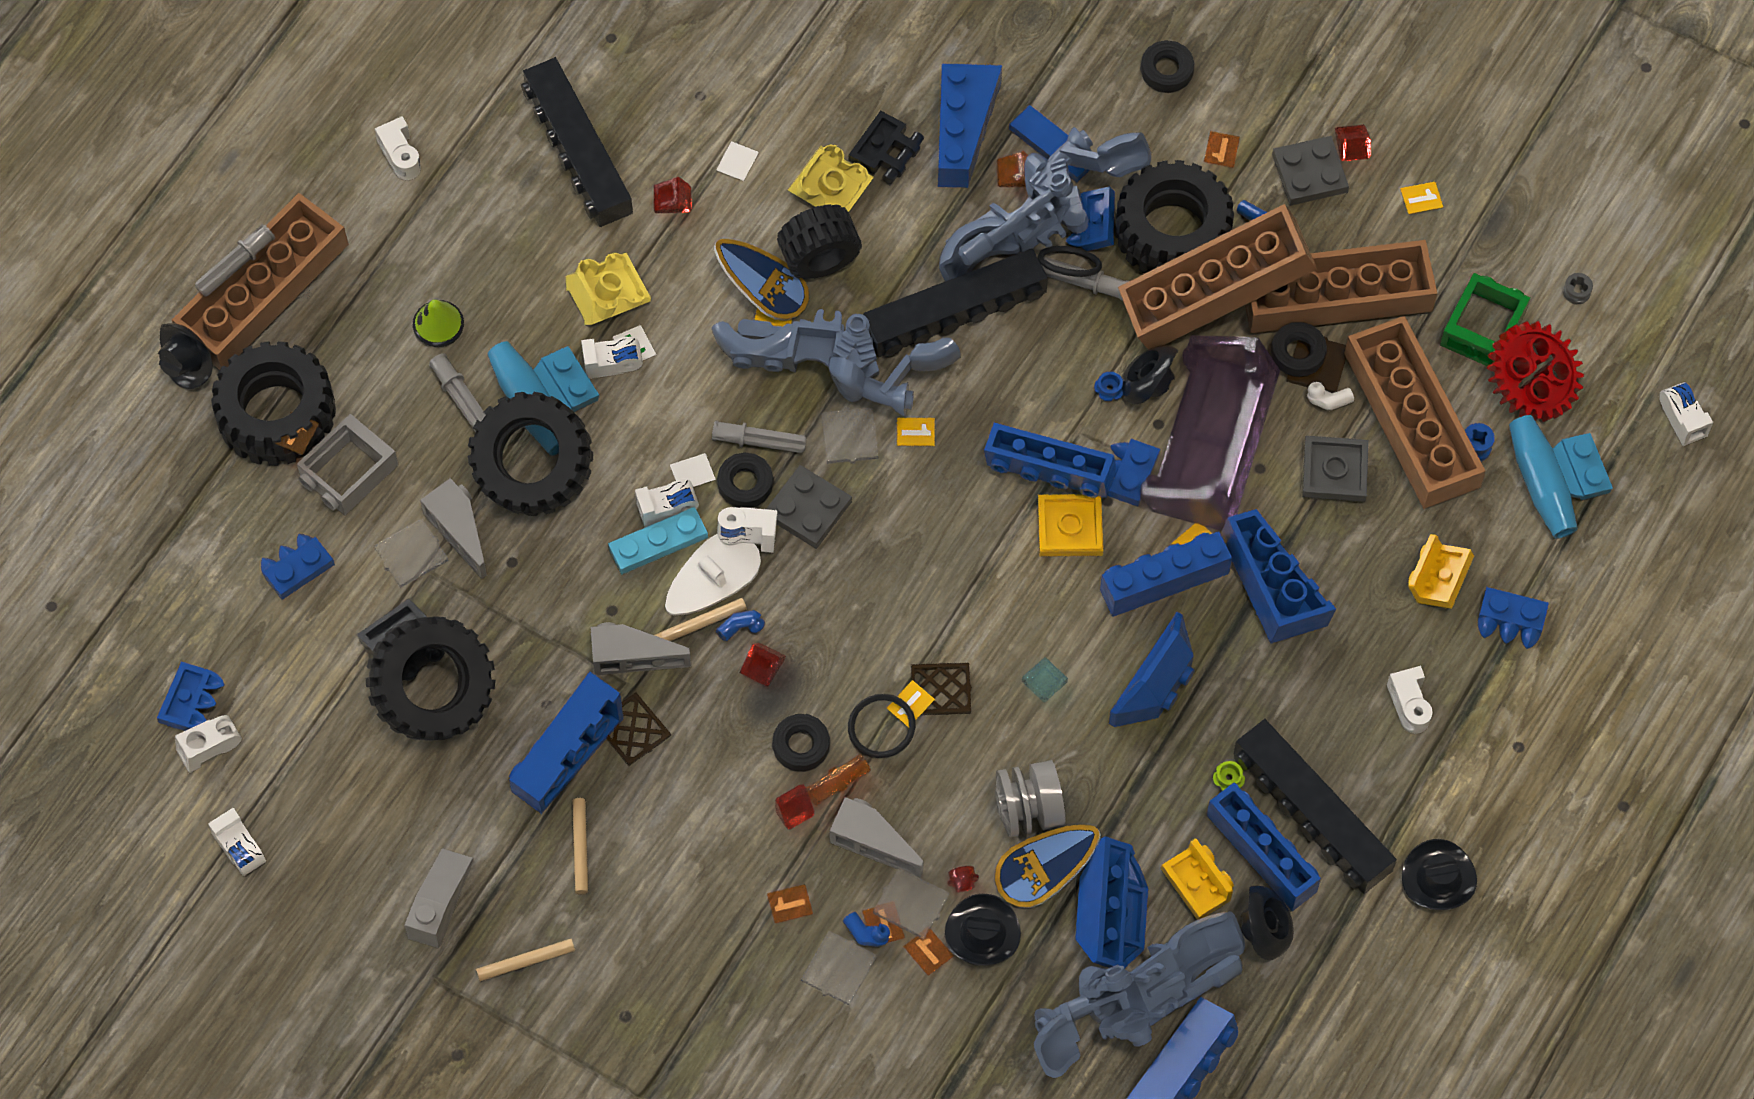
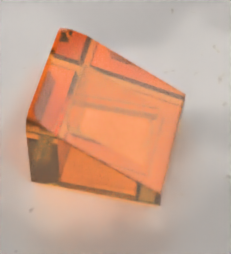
M1022 151L997 159L999 187H1026L1024 163L1028 156L1027 153Z

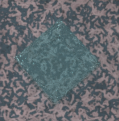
M1046 657L1022 677V682L1044 703L1068 681V678Z

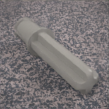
M262 223L244 241L239 240L237 242L238 246L196 281L195 287L205 297L210 295L250 259L254 261L256 259L255 255L275 239L274 234Z
M1044 257L1046 261L1059 267L1073 270H1087L1078 266H1074L1068 263ZM1042 266L1047 277L1093 290V294L1096 295L1100 292L1120 298V300L1123 299L1118 287L1129 282L1104 275L1102 270L1092 276L1072 277L1055 273Z
M441 353L432 358L429 366L441 381L442 390L448 391L473 428L476 421L479 420L481 422L486 415L463 382L464 376L461 373H457L446 354Z
M715 420L713 426V441L737 443L739 447H743L746 444L803 453L806 447V437L804 435L747 427V423L744 422L743 425H736Z

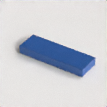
M1031 105L1009 124V130L1047 160L1068 139V135ZM1068 165L1069 176L1076 183L1090 171Z

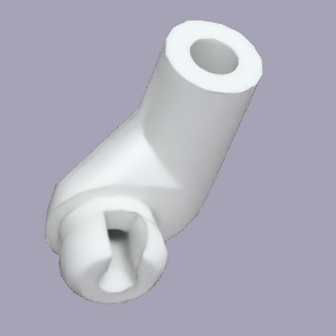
M1314 382L1307 389L1309 401L1325 410L1330 411L1354 402V396L1350 388L1330 393L1325 390V387L1320 382Z

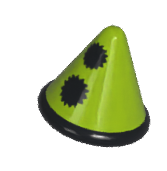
M432 300L421 306L415 313L412 327L416 337L422 343L432 347H444L454 343L460 337L464 328V318L460 309L453 303L445 300Z

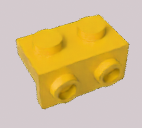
M1430 534L1426 545H1423L1421 548L1418 564L1415 570L1411 572L1408 580L1409 589L1417 603L1452 609L1474 558L1471 549L1442 545L1437 535Z
M1195 838L1190 842L1188 849L1162 864L1161 870L1196 919L1199 920L1231 901L1234 884L1224 870L1220 872L1217 868L1211 850L1206 845L1201 846Z

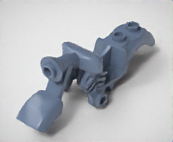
M1073 127L1067 141L1048 160L1037 153L1029 154L1024 163L1025 184L1028 194L1026 202L1011 213H1007L1000 206L992 203L989 205L991 209L989 212L956 230L945 241L946 244L940 255L939 269L944 280L948 281L971 272L980 261L992 255L1017 254L1034 248L1039 243L1045 247L1052 246V242L1049 240L1051 235L1059 234L1061 238L1066 236V232L1061 224L1066 225L1073 233L1084 232L1088 227L1089 219L1083 209L1080 191L1077 186H1073L1069 176L1068 165L1101 173L1106 171L1109 175L1115 177H1123L1131 172L1141 170L1150 165L1151 151L1144 134L1140 132L1116 136L1097 148V152H1092L1090 146L1093 143L1084 130L1079 132Z
M823 309L817 311L814 322L800 319V322L793 321V324L787 323L783 327L773 326L768 321L742 319L739 322L738 333L724 321L712 326V333L722 351L732 359L735 367L742 369L764 367V369L773 372L789 369L791 372H796L799 362L806 360L818 361L829 368L832 380L846 400L857 402L864 397L876 403L890 406L904 417L907 409L912 410L914 391H909L908 382L900 386L898 385L911 368L916 371H934L945 368L961 358L958 345L949 337L932 343H919L910 355L906 354L885 383L872 378L880 373L876 362L877 357L874 351L873 339L869 333V320L862 314L850 316L846 322V329L842 324V314L840 311H835V318L828 322L823 319Z
M1231 911L1220 912L1186 925L1177 931L1164 945H1150L1148 950L1151 957L1132 972H1128L1123 966L1119 965L1108 969L1096 966H1088L1083 969L1079 976L1080 997L1063 1003L1053 1010L1048 1008L1035 1010V1027L1039 1033L1035 1038L1034 1048L1045 1074L1052 1078L1060 1077L1080 1058V1051L1076 1042L1080 1041L1075 1023L1076 1020L1090 1015L1093 1020L1100 1024L1099 1031L1103 1039L1108 1037L1113 1039L1116 1036L1120 1040L1128 1039L1134 1046H1142L1151 1041V1026L1196 999L1212 987L1220 988L1240 975L1243 965L1239 955L1244 951L1245 942L1235 915ZM1214 965V966L1211 967L1210 969L1206 970V973H1205L1204 975H1202L1201 977H1199L1198 979H1196V977H1197L1202 971H1204V970L1207 969L1208 967Z

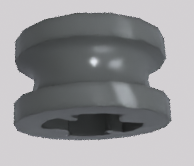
M1583 273L1570 275L1565 282L1564 297L1572 304L1587 302L1593 289L1592 280ZM1576 284L1583 286L1580 293L1574 291Z

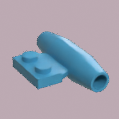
M507 341L498 343L488 351L487 355L500 388L508 398L515 397L517 392H525L527 394L540 392L548 397H555L574 412L599 399L597 390L569 346L541 358L534 369ZM539 425L525 426L549 455L559 454L558 441L550 430Z
M1533 416L1519 417L1509 424L1516 461L1533 504L1554 538L1569 536L1578 529L1571 497L1584 500L1609 494L1613 489L1592 435L1587 433L1562 439L1552 449Z

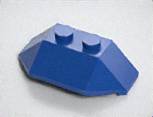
M1176 612L1110 711L1109 724L1111 726L1117 727L1159 718L1164 709L1169 711L1178 697L1176 691L1181 684L1186 686L1195 671L1192 668L1194 655L1183 615L1179 612Z
M1105 836L1101 838L1080 876L1075 939L1093 963L1108 968L1119 965L1125 969L1129 963L1144 951L1148 886L1142 870L1133 856L1135 854L1133 846Z

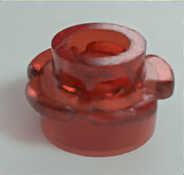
M974 866L958 867L948 872L950 880L947 884L948 886L955 887L956 892L968 891L975 888L974 883L978 881L979 875L975 874Z

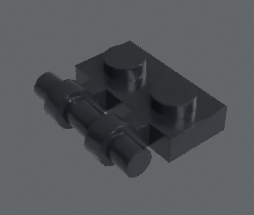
M880 110L849 153V161L861 164L868 172L874 175L880 166L886 168L887 171L882 176V179L886 183L892 184L897 177L903 175L906 170L905 165L910 158L918 154L924 136L919 132H914L908 138L903 135L906 131V124ZM895 146L901 149L896 158L889 155Z

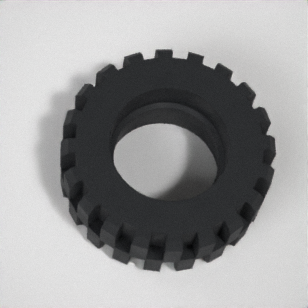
M1165 160L1157 162L1156 167L1148 165L1142 168L1140 175L1135 173L1128 179V185L1123 186L1117 204L1115 237L1118 238L1120 251L1124 254L1127 253L1126 260L1132 266L1138 264L1139 271L1145 274L1232 230L1234 221L1232 197L1227 194L1228 189L1222 181L1216 182L1217 176L1210 170L1204 172L1201 170L1202 166L1192 163V166L1185 165L1182 160H1175V164H1168V161ZM1180 206L1193 212L1203 225L1190 234L1172 236L1156 230L1146 217L1160 207Z
M268 341L261 342V347L254 349L252 346H248L242 349V355L234 354L228 359L229 366L221 367L217 374L219 381L216 380L213 383V398L211 401L220 434H222L224 442L228 447L234 448L235 454L242 458H246L249 455L252 463L262 464V461H268L269 466H278L279 461L287 460V464L297 462L296 457L300 455L306 456L314 445H317L325 438L324 433L328 434L331 432L334 425L332 419L335 417L336 407L328 373L325 367L320 365L319 359L312 353L306 355L305 348L298 345L290 348L288 342L278 341L277 345H270ZM270 387H288L303 396L298 407L291 414L281 419L271 421L260 420L245 412L249 401L257 393ZM289 438L290 440L295 438L292 445L287 444Z
M517 392L515 397L508 398L504 396L498 399L499 404L494 408L489 406L483 411L486 416L481 422L479 420L476 421L473 427L476 430L474 437H469L468 447L471 448V455H468V463L473 468L472 476L475 482L480 485L481 491L488 498L513 513L537 516L538 513L550 514L556 512L555 508L567 506L571 503L570 498L575 493L577 495L581 493L584 489L581 486L584 479L589 480L591 474L589 464L593 462V451L590 449L592 440L590 434L585 429V424L572 409L553 396L548 397L540 392H533V394ZM528 425H539L547 428L554 434L559 444V458L556 466L548 476L534 483H523L515 480L508 474L503 465V450L506 442L514 432Z
M438 616L417 618L400 623L398 627L392 628L384 634L385 638L382 641L377 642L373 649L375 654L373 658L368 660L367 664L370 672L369 677L365 678L366 687H370L371 696L368 698L371 706H375L378 710L376 715L382 722H387L390 725V729L396 733L404 734L407 738L415 740L433 741L450 739L452 736L468 731L470 725L478 723L483 717V709L489 708L492 698L489 697L490 690L495 689L496 680L491 678V671L495 670L494 662L489 661L487 653L490 651L485 643L478 641L479 635L472 629L463 627V623ZM425 648H435L447 653L454 661L459 677L458 688L453 699L445 706L433 710L423 709L413 704L408 699L402 684V672L406 661L412 654Z

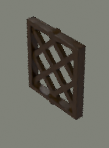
M969 663L911 664V680L915 682V675L919 673L926 679L920 685L921 688H924L930 682L937 688L931 695L934 699L940 693L949 699L943 706L934 700L931 704L937 709H926L921 715L971 714L970 692L972 686L970 684ZM949 669H958L952 675L946 671ZM923 670L935 671L929 676ZM962 671L966 673V683L964 685L956 679ZM939 672L948 678L942 685H939L933 679ZM951 682L960 688L953 696L945 690ZM963 692L967 694V704L965 706L957 700ZM952 703H954V704L957 705L959 708H948V707H949Z
M637 692L621 702L622 707L629 702H634L633 712L623 711V716L632 717L631 727L618 724L614 728L613 739L609 734L606 737L607 741L628 766L645 754L652 752V749L671 736V733ZM638 704H640L647 713H637ZM636 717L647 718V728L635 727ZM652 719L661 730L651 729ZM618 730L630 731L629 740H617ZM634 732L646 733L644 743L633 742ZM650 734L661 735V738L649 744ZM618 745L628 746L626 755ZM632 747L643 748V751L636 756L630 757Z

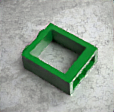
M1473 273L1444 329L1440 346L1488 366L1495 362L1488 357L1489 353L1495 351L1492 346L1495 341L1458 325L1473 294L1514 311L1505 331H1508L1509 328L1516 324L1520 325L1526 314L1531 297L1524 295L1522 291L1516 288H1508L1496 283L1491 277Z

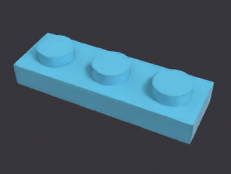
M693 507L608 543V548L622 575L707 539L708 532L696 508Z

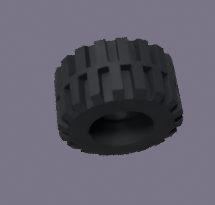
M831 204L805 210L785 223L777 235V242L790 273L796 278L816 279L833 274L850 264L859 255V250L862 249L860 237L850 214L841 205L831 206Z

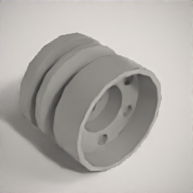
M1052 760L1030 764L1029 779L1024 780L1019 767H1012V783L1006 769L996 771V804L1000 819L1005 825L1009 837L1019 836L1018 821L1021 822L1024 833L1030 834L1032 832V818L1037 817L1043 831L1065 826L1063 796L1058 774Z

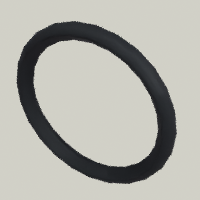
M1051 246L1042 249L1038 254V259L1042 266L1050 271L1066 276L1087 277L1099 273L1102 269V262L1096 255L1076 247ZM1050 253L1075 254L1093 261L1096 267L1088 270L1067 269L1046 261L1044 256Z
M876 694L865 698L853 709L848 722V734L855 748L861 753L874 758H888L903 751L910 744L916 729L915 716L910 706L901 698L890 694ZM891 701L902 707L908 716L909 729L905 739L897 747L888 751L878 752L864 747L855 734L856 717L865 706L872 702Z

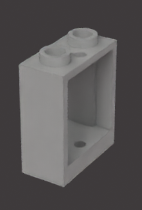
M349 414L297 463L300 474L298 479L301 484L311 492L313 490L317 491L328 508L333 511L337 508L344 515L352 510L398 466L396 452L352 414ZM351 441L372 458L376 464L341 496L316 473Z

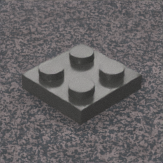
M1332 136L1273 148L1272 156L1290 206L1348 193L1349 185Z
M1306 435L1304 442L1302 497L1365 502L1367 497L1369 440Z
M799 465L766 510H777L778 526L817 549L852 503V496Z

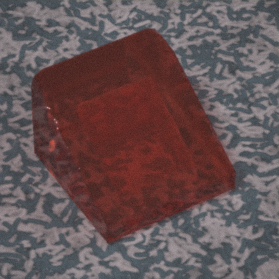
M1364 124L1335 128L1341 161L1370 158L1371 139Z
M676 177L654 185V212L656 214L686 213L692 210L691 186L682 178Z
M753 643L739 673L768 687L786 656L761 643Z
M804 784L796 786L775 800L776 813L788 830L815 815Z

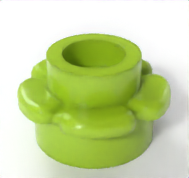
M1226 761L1217 766L1216 772L1213 774V781L1223 791L1234 782L1241 788L1245 783V776H1243V769L1239 764L1233 761ZM1231 775L1232 779L1228 780L1226 776Z

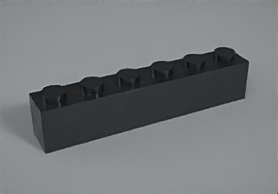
M554 57L523 70L524 83L521 84L523 94L527 101L532 99L535 105L533 111L539 124L545 123L548 129L545 131L547 139L552 148L557 146L560 152L558 158L564 171L570 170L573 176L571 178L572 186L577 195H583L585 199L583 205L590 219L595 218L599 227H602L633 214L632 198L557 58Z
M1033 248L864 312L863 315L869 320V333L873 339L874 351L878 358L884 355H895L903 348L912 344L925 343L931 337L938 334L954 332L959 326L969 322H980L995 312H1006L1016 304L1026 300H1037L1044 293H1047L1048 277Z
M1266 719L1262 720L1236 741L1233 753L1236 763L1243 770H1249L1254 775L1259 788L1266 794L1270 793L1278 801L1277 804L1282 813L1289 818L1293 817L1300 825V831L1309 841L1314 840L1320 846L1324 858L1330 864H1336L1344 872L1343 876L1354 889L1358 887L1363 894H1366L1393 872L1397 861L1394 855Z

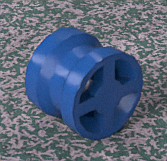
M1471 424L1465 429V432L1480 461H1484L1491 453L1494 444V433L1485 424ZM1474 438L1482 439V441H1475Z

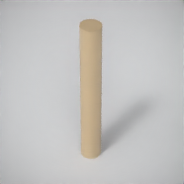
M740 598L659 632L654 636L673 641L728 618L734 613L747 610L743 598Z
M575 798L572 800L575 893L587 894L586 804L584 798Z
M567 939L477 968V975L479 981H483L573 952L575 948L572 939Z

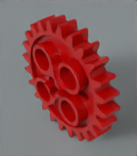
M1525 321L1519 326L1517 324L1512 326L1508 331L1499 335L1500 340L1492 344L1495 351L1489 353L1488 357L1495 362L1487 366V369L1495 374L1488 381L1498 385L1493 390V394L1502 393L1503 395L1500 404L1509 402L1511 404L1509 413L1519 409L1520 417L1531 415L1535 421L1542 419L1543 422L1552 419V417L1555 419L1572 408L1571 403L1579 399L1576 392L1583 389V386L1576 381L1584 377L1583 373L1576 371V368L1583 364L1582 361H1574L1573 358L1578 353V350H1569L1568 346L1571 340L1567 339L1562 342L1560 340L1562 331L1559 330L1552 334L1550 324L1541 328L1540 321H1536L1531 325L1528 321ZM1533 346L1536 348L1538 355L1534 352ZM1552 355V360L1534 374V378L1524 383L1520 389L1519 383L1537 369V365L1545 362ZM1513 365L1518 369V373L1515 372ZM1553 370L1556 372L1558 379L1553 374ZM1533 388L1537 391L1538 397L1535 395Z

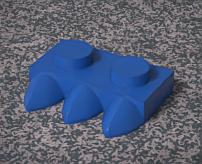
M1108 186L1080 193L1083 209L1089 219L1088 227L1082 233H1072L1066 239V243L1074 247H1082L1086 251L1114 245L1115 191Z
M1131 439L1129 443L1119 442L1110 447L1113 453L1122 460H1115L1116 473L1108 496L1138 507L1160 455V449Z
M298 534V548L294 550L287 546H280V560L278 562L269 558H262V573L282 600L335 565L333 558L316 537L312 538L308 535Z
M1486 587L1478 618L1480 634L1483 638H1486L1499 625L1500 636L1503 642L1507 644L1521 631L1522 643L1526 649H1529L1538 642L1541 636L1549 603Z
M181 662L157 716L158 722L186 731L207 721L198 710L216 706L214 698L206 691L223 687L225 684L221 677L211 670Z

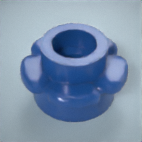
M1105 372L1095 382V392L1099 393V397L1102 400L1109 402L1112 399L1118 400L1123 396V380L1119 374ZM1107 386H1112L1113 389L1109 390Z

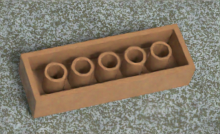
M300 193L266 225L274 234L275 239L255 255L256 259L254 261L250 259L210 295L205 297L199 292L172 319V323L189 328L204 342L211 354L212 364L219 370L222 366L228 367V359L234 354L239 356L243 352L242 349L248 347L349 245L344 226Z
M1283 204L1119 286L1118 289L1137 337L1147 349L1165 345L1317 270V267L1296 218L1288 207Z
M1426 240L1311 253L1317 270L1245 305L1250 333L1279 330L1281 327L1293 322H1304L1316 326L1433 312L1437 298V289Z
M1402 316L1348 336L1344 354L1423 509L1481 488L1486 471L1406 317Z

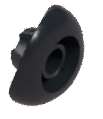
M176 323L162 324L160 327L161 349L158 352L161 369L182 388L194 389L200 387L210 378L213 369L211 354L207 346L192 330Z
M1160 345L1138 355L1127 366L1122 375V391L1125 399L1131 404H1141L1150 397L1156 398L1169 390L1171 381L1175 380L1170 366L1179 350L1171 346Z
M1431 839L1417 845L1407 856L1402 869V884L1408 897L1416 904L1433 910H1451L1463 905L1474 895L1477 887V874L1472 861L1459 846L1448 840Z
M1259 885L1250 886L1248 909L1243 911L1240 916L1243 924L1241 930L1245 938L1252 942L1253 949L1258 956L1265 960H1273L1289 949L1294 935L1293 920L1287 906L1273 890Z
M975 894L962 900L949 915L945 926V939L951 952L961 960L977 966H990L1007 960L1016 952L1021 938L1020 924L1015 912L1006 901L992 894Z

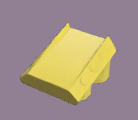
M830 144L825 147L820 145L788 188V191L815 207L831 204V206L841 205V207H845L849 212L874 176L870 175L861 164H851L846 161L843 151L836 145Z
M627 253L608 254L605 260L600 263L592 259L581 260L576 271L566 276V291L571 293L584 318L585 325H593L651 301V297Z

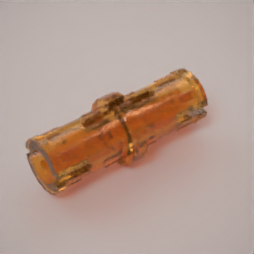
M858 754L839 768L833 767L828 770V775L805 788L810 800L814 798L813 803L817 806L834 793L847 790L848 784L871 771L866 759L862 761L864 759L863 756Z

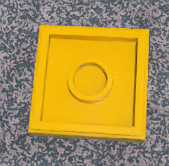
M1083 494L1038 495L1039 556H1103L1102 502L1100 496L1091 498Z

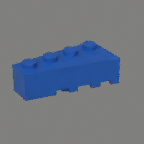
M942 64L938 187H969L979 156V150L986 134V128L1001 87L1002 65Z
M1255 509L1228 517L1221 536L1231 554L1232 562L1270 644L1328 626L1336 608L1330 600L1326 601L1319 593V587L1312 578L1308 579L1299 568L1300 563L1294 555H1289L1280 544L1281 539L1258 510Z
M589 672L540 739L533 745L525 759L512 769L509 775L511 792L542 814L606 740L608 734L610 735L614 728L624 719L620 693L592 672Z

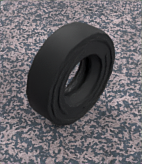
M1164 40L1156 42L1147 48L1142 56L1140 70L1143 80L1149 87L1158 92L1171 93L1179 91L1188 85L1193 77L1195 63L1192 53L1186 46L1176 41ZM1163 58H1171L1178 63L1179 69L1172 75H1164L1157 70L1156 64Z
M1293 322L1281 327L1274 335L1271 344L1272 360L1277 368L1285 374L1294 377L1308 376L1315 373L1323 365L1327 353L1326 340L1321 331L1313 325L1304 322ZM1294 340H1301L1309 345L1311 352L1307 357L1297 359L1289 355L1287 345Z
M746 452L734 454L726 459L719 468L717 476L719 493L727 503L738 508H752L766 501L772 492L774 483L772 469L765 459L756 454ZM740 471H750L756 475L758 481L752 489L740 490L734 485L733 479Z
M798 713L786 717L778 724L773 733L772 748L775 757L784 767L792 771L805 772L815 769L824 762L830 749V736L827 727L818 718L810 714ZM798 732H805L813 738L814 745L808 752L797 753L789 746L791 736Z

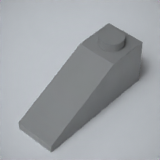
M449 478L420 500L423 514L480 578L483 579L487 576L470 503L472 497L462 484L457 486Z
M606 622L599 624L597 627H591L595 675L691 667L690 650L688 647L623 624L616 625L615 623Z
M846 797L844 798L830 829V843L921 878L923 874V860L881 814L862 799L855 798L851 800Z
M441 849L414 899L404 926L408 939L440 948L473 863L472 857Z

